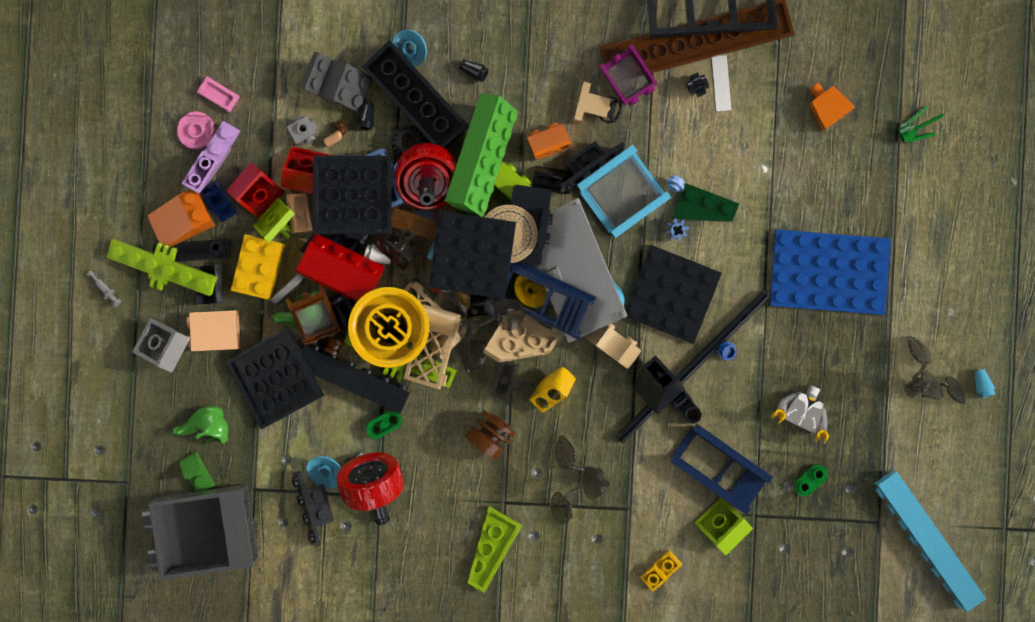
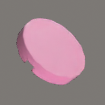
M198 111L187 113L180 119L177 126L179 140L186 147L194 150L206 148L216 133L213 120L205 113Z

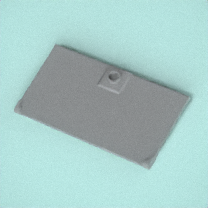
M579 198L550 212V214H553L552 225H548L547 233H550L549 244H545V249L543 248L541 264L537 268L597 297L595 303L588 306L579 327V331L582 332L580 338L627 317ZM553 291L550 299L558 317L566 296ZM564 333L568 343L577 340L576 338H573L570 335Z

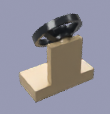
M583 82L573 122L581 123L584 112L599 116L605 123L617 121L623 110L621 101L613 96L606 98L589 93L591 84ZM618 103L619 111L616 117L613 118V113L615 112V105ZM607 115H608V117H609L610 120H609V121H606V120L603 119V117L606 118Z

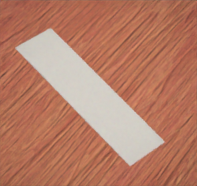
M727 55L713 57L712 67L716 111L731 110Z

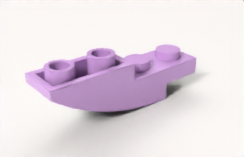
M223 121L204 152L202 151L183 180L182 185L199 194L230 153L233 143L240 134V130Z

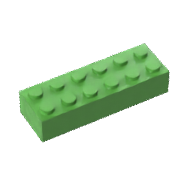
M480 93L445 202L462 214L484 217L494 189L496 177L500 171L502 159L505 155L508 140L511 137L514 122L517 119L518 111L500 95Z

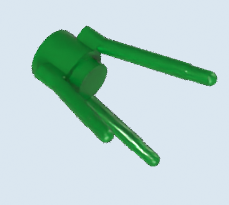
M924 106L909 120L900 125L901 128L897 131L901 140L904 143L908 142L910 144L917 140L936 136V133L933 132L915 137L918 134L917 130L943 118L944 114H940L916 127L913 124L909 125L928 109V106Z

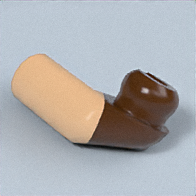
M343 121L335 124L337 131L324 139L327 147L340 141L348 131V127L345 126Z

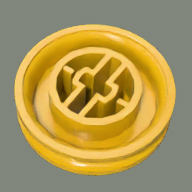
M394 287L378 288L361 297L352 309L348 323L349 338L355 351L367 362L386 368L399 367L414 360L424 349L430 330L428 315L420 301L407 291ZM386 314H395L398 318L402 319L405 325V331H403L400 328L402 326V323L399 321V319L393 316L387 317ZM382 317L390 324L394 320L396 324L393 327L403 336L398 339L390 332L385 335L384 331L386 328L378 320ZM381 337L389 340L392 338L395 342H385ZM409 342H412L414 345L411 349L407 347Z

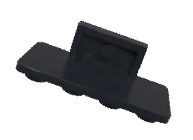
M514 185L511 205L526 210L533 217L538 231L537 242L533 251L526 258L515 263L535 266L541 264L543 248L545 249V244H549L550 233H547L548 225H552L553 214H550L549 209L551 191L549 189Z

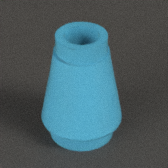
M986 370L974 372L977 395L979 394L980 399L995 395V387Z

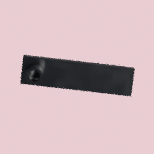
M230 239L180 242L170 247V250L172 247L177 249L176 262L231 258ZM152 244L153 253H155L157 244Z

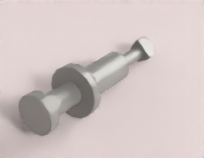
M92 271L86 273L95 280V285L104 294L103 298L105 300L109 298L112 301L113 307H117L122 302L113 295L115 293L114 289L110 290L101 279H97Z

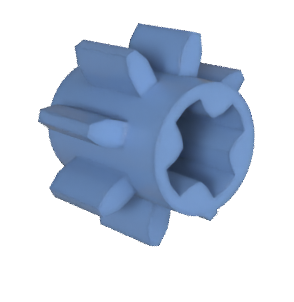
M674 217V222H667L669 229L665 230V232L671 233L670 240L677 237V240L680 242L683 235L685 237L688 236L685 230L689 229V226L683 225L684 219L678 222ZM680 225L679 228L681 229V232L675 233L673 227H678Z

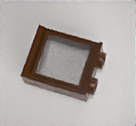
M318 285L320 292L309 296L308 292H304L301 294L302 299L292 304L289 298L285 299L305 346L315 344L322 338L332 337L341 331L322 285Z

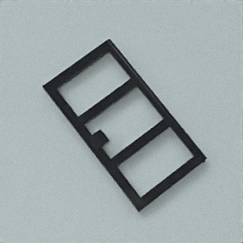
M647 0L650 38L777 30L775 0H766L768 22L738 24L736 0H728L730 24L719 25L718 20H707L706 26H695L693 0H685L687 27L657 29L655 0Z

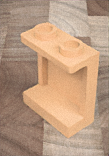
M239 311L189 313L190 317H187V328H190L188 347H191V351L241 349Z

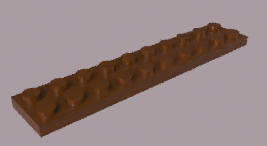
M775 0L777 30L650 38V34L602 46L600 51L603 62L606 64L615 55H620L630 45H633L651 74L793 37L795 34L786 0ZM766 3L738 10V24L768 22ZM729 13L695 22V26H706L707 20H718L719 25L730 24ZM687 24L673 28L687 27ZM632 58L609 72L614 83L643 76Z

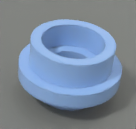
M672 175L667 179L666 184L669 190L681 192L684 189L685 182L680 177Z

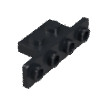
M594 141L565 161L564 165L572 174V177L560 185L561 192L573 190L577 186L576 183L586 179L593 171L600 169L609 160L621 154L625 144L621 142L604 153L597 142Z
M293 472L292 484L298 490L297 501L304 511L302 519L304 524L308 525L309 532L307 536L310 544L313 543V546H320L321 542L316 527L334 521L324 484L305 489L301 472Z

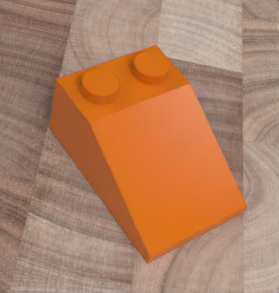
M191 189L175 196L147 216L158 241L163 243L164 246L168 245L170 247L215 226L201 193L198 194Z

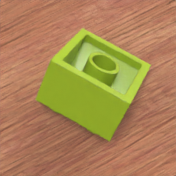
M722 497L694 523L725 555L753 529Z

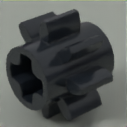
M698 72L690 75V81L686 82L690 95L696 94L697 98L707 93L705 89L709 88L706 76H699Z

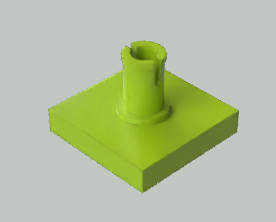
M277 198L253 227L268 242L278 232L285 238H289L291 236L286 230L291 234L293 233L287 222L295 213L281 199Z

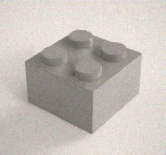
M150 318L132 352L162 369L173 372L190 338Z

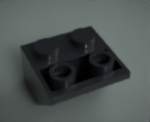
M656 355L640 369L633 387L656 414L685 390L681 382Z

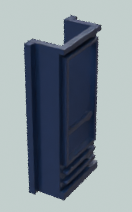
M511 263L508 283L512 273L515 272L550 289L547 292V298L540 312L527 307L508 296L505 299H493L513 307L573 338L579 339L582 334L579 331V327L588 306L594 304L597 297L528 264ZM553 291L566 296L557 320L544 314Z
M698 424L695 427L692 426L671 456L672 460L670 461L746 515L751 510L749 506L766 482L770 483L773 478ZM696 435L731 458L722 473L716 477L715 482L680 458ZM735 461L746 470L732 491L728 492L718 485V482H721L723 475L732 462Z

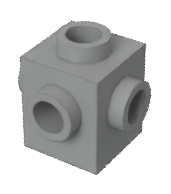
M299 116L293 120V124L287 126L298 146L303 143L306 145L310 144L318 136L316 130L319 127L315 120H310L308 116Z

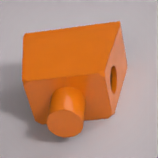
M818 82L809 89L816 98L809 103V107L822 132L855 108L834 86L825 91Z

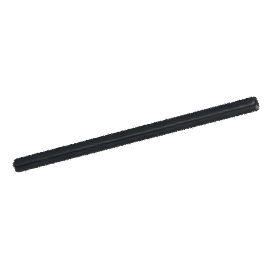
M761 291L675 376L681 384L695 373L718 350L719 346L726 342L770 298L766 291ZM647 404L616 435V439L620 443H624L654 413L651 407Z

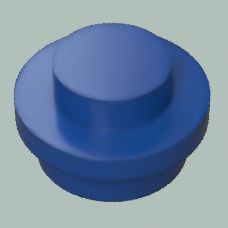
M726 341L719 346L718 356L722 360H731L736 356L737 350L733 343Z

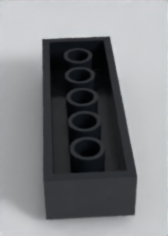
M389 40L361 66L431 143L447 149L469 128L465 120L392 41Z

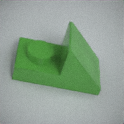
M197 452L179 461L184 479L190 481L195 491L207 490L215 485Z

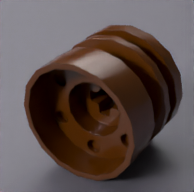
M484 410L481 414L488 420L485 422L478 418L477 422L482 428L478 429L472 426L465 435V438L481 451L497 460L504 451L503 447L499 444L500 440L509 444L510 440L504 435L507 433L514 437L516 433L503 419L496 414Z

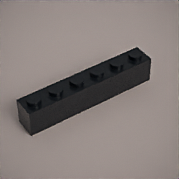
M304 345L302 353L315 376L399 414L402 413L411 393L407 391V386L398 383L396 386L390 383L391 379L380 375L379 378L372 375V370L365 367L362 370L356 368V363L345 359L343 362L338 360V357L333 354L320 352L321 348L316 345Z

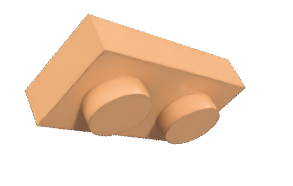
M307 193L286 195L287 205L295 213L290 219L292 233L312 231Z

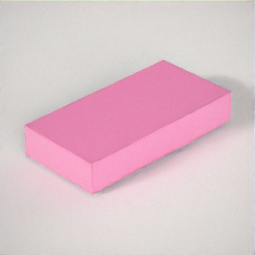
M208 76L205 77L197 90L198 94L229 113L240 98L239 95Z

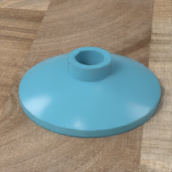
M402 30L394 36L392 42L415 67L423 63L426 58L427 47L424 39L417 32Z
M317 456L308 462L306 471L313 483L316 485L324 484L325 488H335L338 486L336 478L341 466L335 460L325 456Z

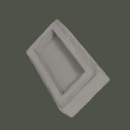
M297 274L271 300L275 305H279L306 278Z

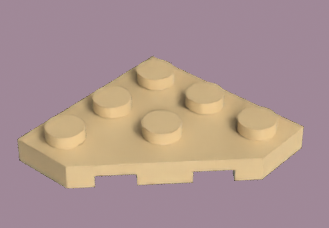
M510 307L483 353L498 362L550 354L560 336L513 307Z

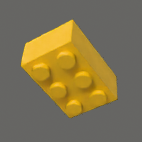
M245 234L231 291L271 300L285 244L275 241L268 242L265 239Z

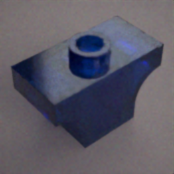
M219 180L202 190L204 199L221 223L238 214L237 209Z

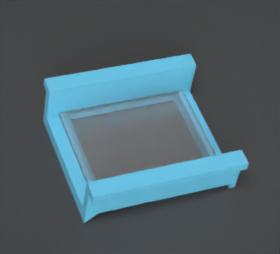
M634 145L627 148L577 185L580 195L610 236L615 238L672 198L668 192L664 193L637 156V149Z

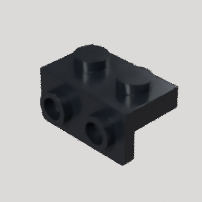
M221 264L193 266L192 268L217 277L212 295L208 296L193 290L194 304L223 303L224 291Z

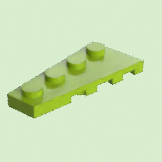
M488 506L476 556L467 582L483 593L487 590L522 527V524L491 506Z

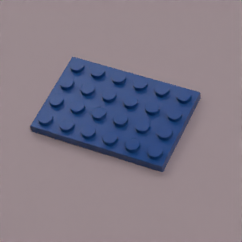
M776 229L769 306L885 315L891 238Z

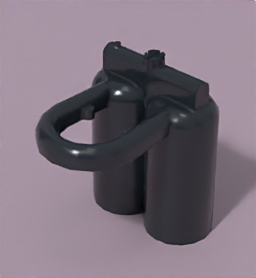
M337 293L335 297L329 299V303L340 329L343 330L348 327L350 314L357 302Z

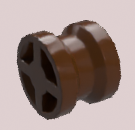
M333 336L327 337V343L323 345L322 349L339 357L340 349L344 347L345 343Z

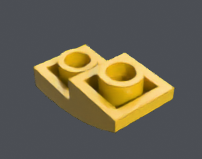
M668 550L640 576V579L654 592L667 581L669 576L682 566V563Z

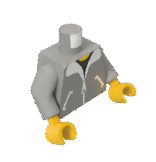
M810 385L806 395L796 392L783 398L776 411L771 415L772 419L775 416L779 417L778 423L786 420L811 433L816 434L817 432L814 438L816 442L819 437H822L824 440L823 444H825L829 438L826 409L823 403L816 400L820 389Z

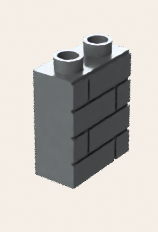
M248 484L159 496L148 503L149 508L142 510L143 528L145 532L153 531L155 546L148 548L149 566L151 570L159 569L160 580L254 567L259 560Z

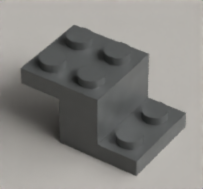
M313 52L300 88L326 101L343 105L359 113L372 77L347 63L335 61L318 52Z

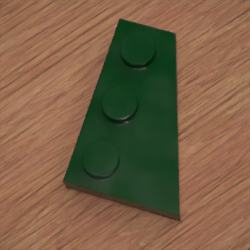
M686 183L672 219L675 217L677 220L733 222L740 203Z

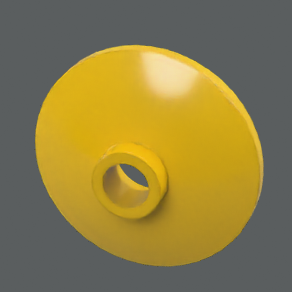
M522 275L517 277L514 291L518 300L530 308L543 306L547 298L545 286Z

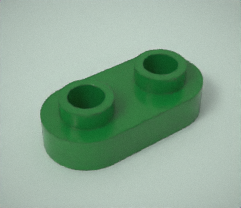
M391 410L372 420L366 427L367 435L372 439H379L399 428L402 424L401 414ZM391 416L396 417V423L390 422ZM374 426H378L380 428V431L378 433H375L373 431Z
M820 464L812 465L795 480L793 485L794 491L802 497L809 496L827 480V469ZM817 471H821L822 473L821 477L817 478L815 475ZM802 484H807V489L803 491L801 489Z

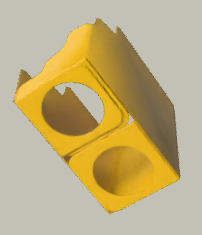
M560 367L542 379L529 400L543 413L567 398L576 378L566 368ZM550 389H555L559 392L554 400L548 396ZM538 397L544 398L548 402L546 408L540 405L541 400Z

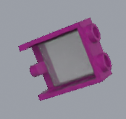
M630 45L620 55H615L606 64L599 66V70L624 107L626 105L633 106L640 101L638 99L643 94L648 96L655 91L654 87L657 85V81L633 45Z

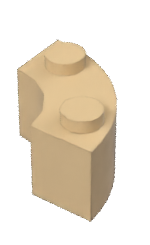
M613 324L600 328L584 337L627 369H629L641 352L636 347L637 342L629 336L625 339L614 330L615 326Z

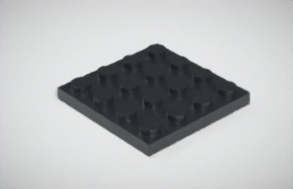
M313 156V233L392 234V156Z
M439 211L428 288L505 299L517 222Z
M650 245L625 308L627 318L694 344L722 273Z
M289 327L226 361L261 430L325 396Z

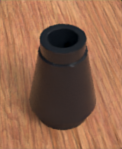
M465 59L462 60L459 66V70L476 82H484L489 72L486 65Z
M363 101L356 120L358 129L371 131L372 127L375 126L373 102Z

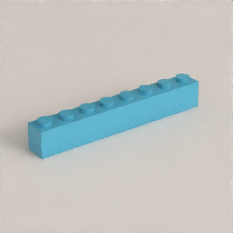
M892 470L874 484L877 487L875 489L876 493L881 499L885 498L888 503L886 505L892 515L896 514L899 518L897 521L899 526L903 530L908 531L910 534L908 538L914 546L918 545L921 550L919 554L925 562L929 561L932 565V568H930L932 573L937 578L940 577L944 582L941 585L948 594L951 593L955 599L952 601L959 610L962 608L968 612L983 602L986 597L898 472Z

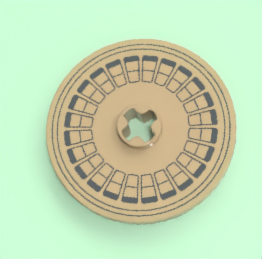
M503 205L491 210L485 216L487 218L517 222L511 263L521 261L533 251L537 242L538 231L533 217L526 210L515 205Z

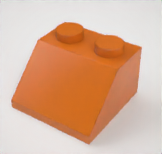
M558 123L547 126L548 130L543 132L536 130L529 133L530 136L527 137V142L535 161L571 147V140L563 124L558 125Z

